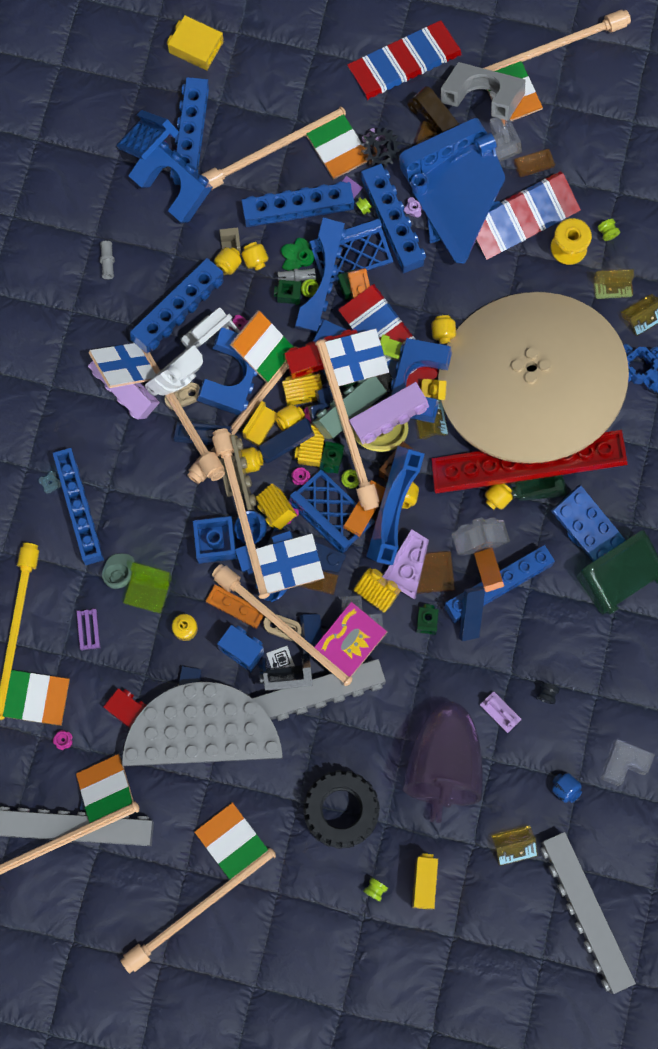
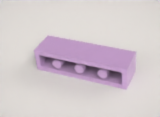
M92 361L88 367L92 370V374L105 384L104 387L117 397V401L120 404L126 406L133 418H147L160 403L154 395L147 391L142 383L108 388L95 363Z
M415 382L351 418L349 421L363 445L373 442L382 433H389L396 425L405 424L412 416L424 413L429 405L426 397Z

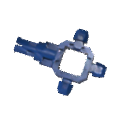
M624 344L628 360V383L630 381L640 385L644 383L649 390L652 389L654 393H658V346L653 347L651 350H648L646 347H638L632 351L633 348L630 345ZM638 357H643L644 361L651 365L650 369L642 375L636 374V370L630 367V362Z

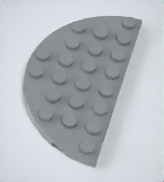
M196 682L181 685L164 692L142 710L127 735L122 766L278 759L283 757L276 728L270 717L256 701L245 693L227 685L212 682Z

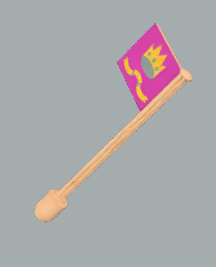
M220 564L212 573L214 581L227 592L236 591L339 678L344 683V686L351 684L352 675L387 634L383 627L351 602L314 647L241 586V582H239L241 577L228 566Z

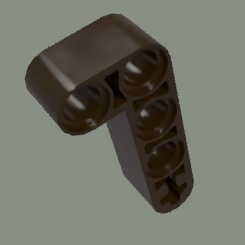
M425 86L407 102L409 109L415 115L421 112L438 135L460 125L428 86Z

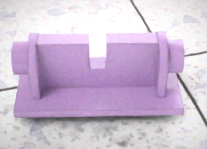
M495 692L491 693L480 704L507 733L522 720Z

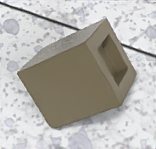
M238 227L220 229L222 249L233 247L241 255Z

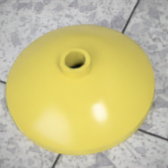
M408 423L398 424L389 433H382L373 442L363 445L353 428L352 431L357 443L364 448L385 452L396 449L402 441L406 440Z

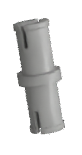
M102 241L100 243L102 278L113 279V263L115 258L112 256V242Z
M294 268L293 271H278L279 280H316L315 268L303 270Z

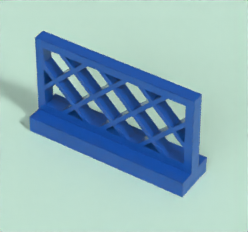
M141 110L137 114L141 120L116 146L119 150L146 160L167 136L175 138L179 131L168 119Z
M380 219L346 229L345 239L340 240L339 246L347 248L344 257L340 256L339 259L342 261L336 270L335 276L330 279V283L338 281V273H345L340 270L344 261L354 266L352 270L357 267L359 269L366 268L367 271L393 263L381 228ZM379 233L381 239L379 245L369 242L371 235ZM316 239L310 241L309 248L313 252L322 280L324 268L322 269L321 264L324 265V262L318 258L317 253L322 252ZM360 240L365 243L361 251L351 247L354 241ZM367 244L376 248L373 257L363 253ZM349 250L359 254L356 263L346 259ZM378 250L386 253L388 260L381 262L375 259ZM361 255L371 260L369 266L362 267L357 264Z
M322 470L316 473L297 492L294 491L290 495L289 502L294 509H298L299 514L338 552L344 554L359 538V536L354 534L348 540L343 535V530H346L343 528V517L351 515V513H343V504L351 505L354 510L357 503ZM320 476L326 481V487H316V480ZM305 490L313 491V499H305L301 494ZM316 491H326V500L316 499ZM329 491L337 492L340 495V500H329ZM316 503L326 504L327 512H319L316 509ZM329 504H340V513L329 512ZM329 516L340 517V525H332L329 522ZM370 519L362 534L375 523V520Z

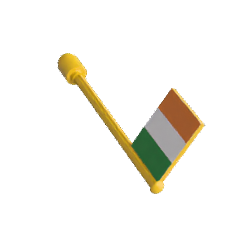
M23 543V546L20 547L17 566L21 567L20 570L22 572L0 685V720L6 717L62 726L70 679L12 670L29 574L32 572V569H36L39 556L38 545Z

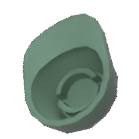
M115 554L107 560L102 571V578L108 587L118 589L128 584L135 563L131 555Z

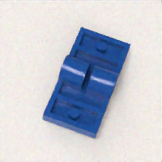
M581 485L577 486L551 510L568 531L567 535L571 541L584 550L598 569H602L629 544Z

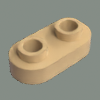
M189 383L173 393L183 408L197 402L196 399L200 387L196 383ZM193 391L195 392V395L189 396V393ZM165 395L166 406L169 409L174 410Z
M277 615L301 635V626L298 622ZM267 617L265 618L264 628L269 634L294 641L280 628L270 627L272 622Z

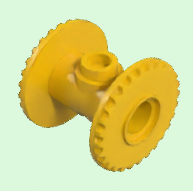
M575 218L566 219L557 226L555 237L551 242V252L558 262L573 265L583 260L592 239L589 226L582 220Z

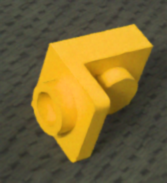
M421 379L420 389L425 397L445 400L446 381Z

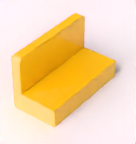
M261 401L243 430V438L258 447L266 438L276 422L275 418H277V413L267 408L264 401Z

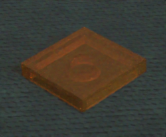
M451 552L426 554L416 594L455 590Z

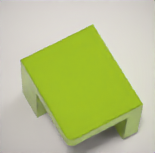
M382 335L380 343L384 356L398 361L403 343L389 339V336Z

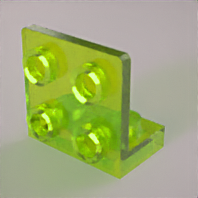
M132 563L130 569L132 577L124 603L161 613L172 579L170 572Z

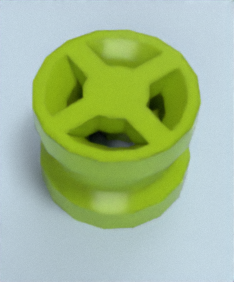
M608 219L597 227L599 232H602L604 241H609L620 234L619 228L615 226L616 222L614 219Z
M371 878L369 886L363 892L380 902L382 899L381 895L387 891L388 887Z

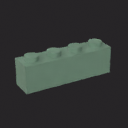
M376 376L357 381L358 383L354 387L351 385L343 391L342 399L349 420L364 412L387 392ZM334 400L330 402L331 406L327 410L323 409L316 414L317 418L313 421L326 440L334 438L343 430Z

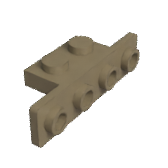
M231 435L235 453L234 456H231L240 492L241 494L244 493L248 511L255 510L256 499L254 494H251L250 487H252V482L245 468H248L247 460L245 457H242L241 453L243 443L237 435ZM222 458L219 460L224 466V486L227 497L233 496L224 459Z

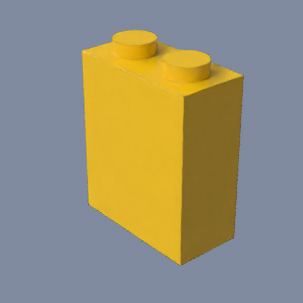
M184 15L183 19L178 21L174 34L168 38L169 53L207 71L224 42L223 33Z
M422 854L416 858L412 908L430 910L435 908L438 859H435L433 854Z

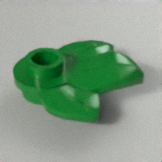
M297 238L295 244H286L281 247V253L286 258L282 266L284 270L293 271L294 268L307 267L314 261V255L312 250L309 249V243L303 238Z

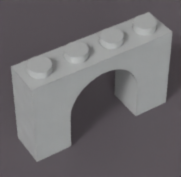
M458 62L441 87V101L444 104L458 107L465 95L470 91L488 89L496 93L492 100L491 116L509 120L525 95L526 80Z

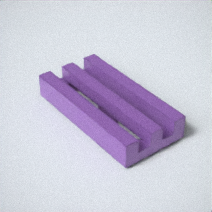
M97 610L77 611L80 650L100 648ZM89 615H93L95 644L93 645ZM82 616H85L88 645L84 644Z

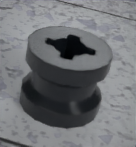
M541 683V691L537 694L536 698L548 704H555V696L559 693L560 689L548 683Z

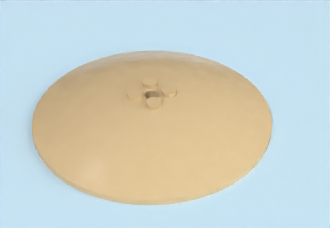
M530 292L507 296L487 304L469 316L456 330V337L447 344V346H451L452 350L448 371L439 369L438 380L446 381L445 400H441L449 421L456 431L480 451L502 460L517 463H543L558 460L577 453L592 444L611 426L619 414L626 397L629 380L626 352L621 339L611 324L600 313L583 302L564 295L546 292ZM530 365H534L537 367V369L533 372H529L527 370V367Z

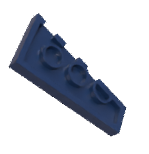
M275 527L267 546L274 544L273 536L288 532V530L283 528L279 530ZM292 532L293 538L302 537ZM315 542L322 571L339 574L346 555Z

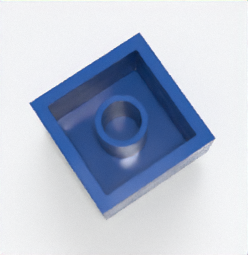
M231 516L193 521L196 558L199 564L237 559L234 526Z
M231 625L218 642V648L243 668L252 672L264 655L263 643L255 637L249 638L246 634L247 632L237 625L235 628Z

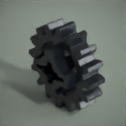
M376 127L375 133L368 131L370 136L363 137L366 143H361V146L365 147L361 151V153L366 154L364 160H370L369 164L372 166L374 164L375 166L382 164L385 168L387 163L394 164L392 159H398L396 152H401L397 148L401 144L396 141L398 136L392 135L393 131H387V128L384 127L381 128V131Z

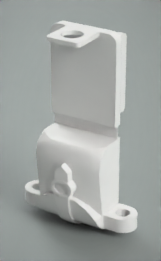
M218 308L211 315L206 316L181 338L182 343L186 346L184 352L179 354L145 384L147 391L154 396L157 394L168 395L188 385L196 377L194 373L203 364L202 354L197 348L221 327L229 329L228 326H231L235 332L240 333V330L231 321L233 317L230 314L226 315L221 308Z

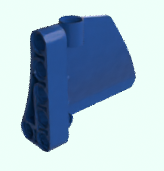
M478 118L471 119L403 151L399 156L400 169L412 187L415 198L420 203L454 262L462 264L467 261L482 225L505 182V174L495 150L497 148L496 141L491 133L487 134Z

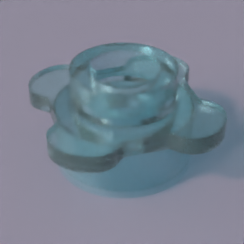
M53 471L49 472L47 476L39 478V483L43 485L44 492L47 494L61 487V482L57 480L56 473Z

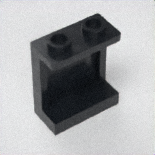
M301 654L302 665L279 668H267V659L264 658L263 665H259L260 684H264L265 691L312 686L309 654Z

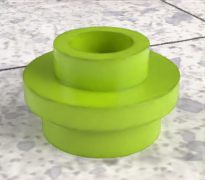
M361 197L358 198L359 201L356 202V205L363 214L370 213L369 208L372 206L367 199L364 198L362 200Z
M306 279L301 286L302 294L309 298L313 297L319 285L314 279Z
M350 469L343 473L342 483L345 487L355 488L360 484L356 470ZM349 477H353L355 480L353 482H349L347 479Z

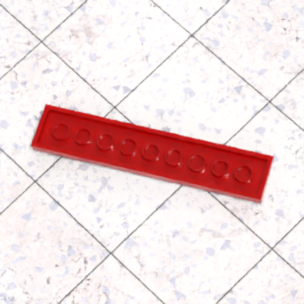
M622 430L604 432L596 441L581 451L568 457L543 463L511 462L493 457L482 451L432 458L435 493L628 465Z

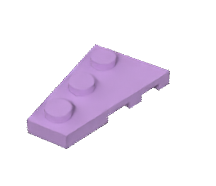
M411 529L396 554L394 564L388 567L383 577L386 580L394 581L403 593L415 599L429 540Z

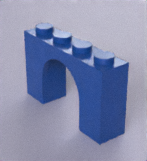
M162 141L146 160L139 159L129 177L141 188L150 187L165 167L173 168L180 177L181 190L168 212L181 223L189 222L213 186L209 184V180L205 176L195 172L194 166L189 163L186 164L179 153L173 152L169 149V145Z
M221 327L217 333L213 349L231 355L239 361L243 370L242 380L237 385L224 386L204 379L196 401L239 415L248 406L249 401L246 398L253 390L254 383L251 382L253 376H257V372L230 345L239 333Z
M406 338V342L402 344L400 355H402L401 361H398L396 365L397 376L396 379L392 380L391 384L392 395L406 388L409 375L420 367H432L448 371L452 356L451 346ZM426 397L429 405L427 410L420 415L412 416L411 419L434 423L439 404L437 399Z

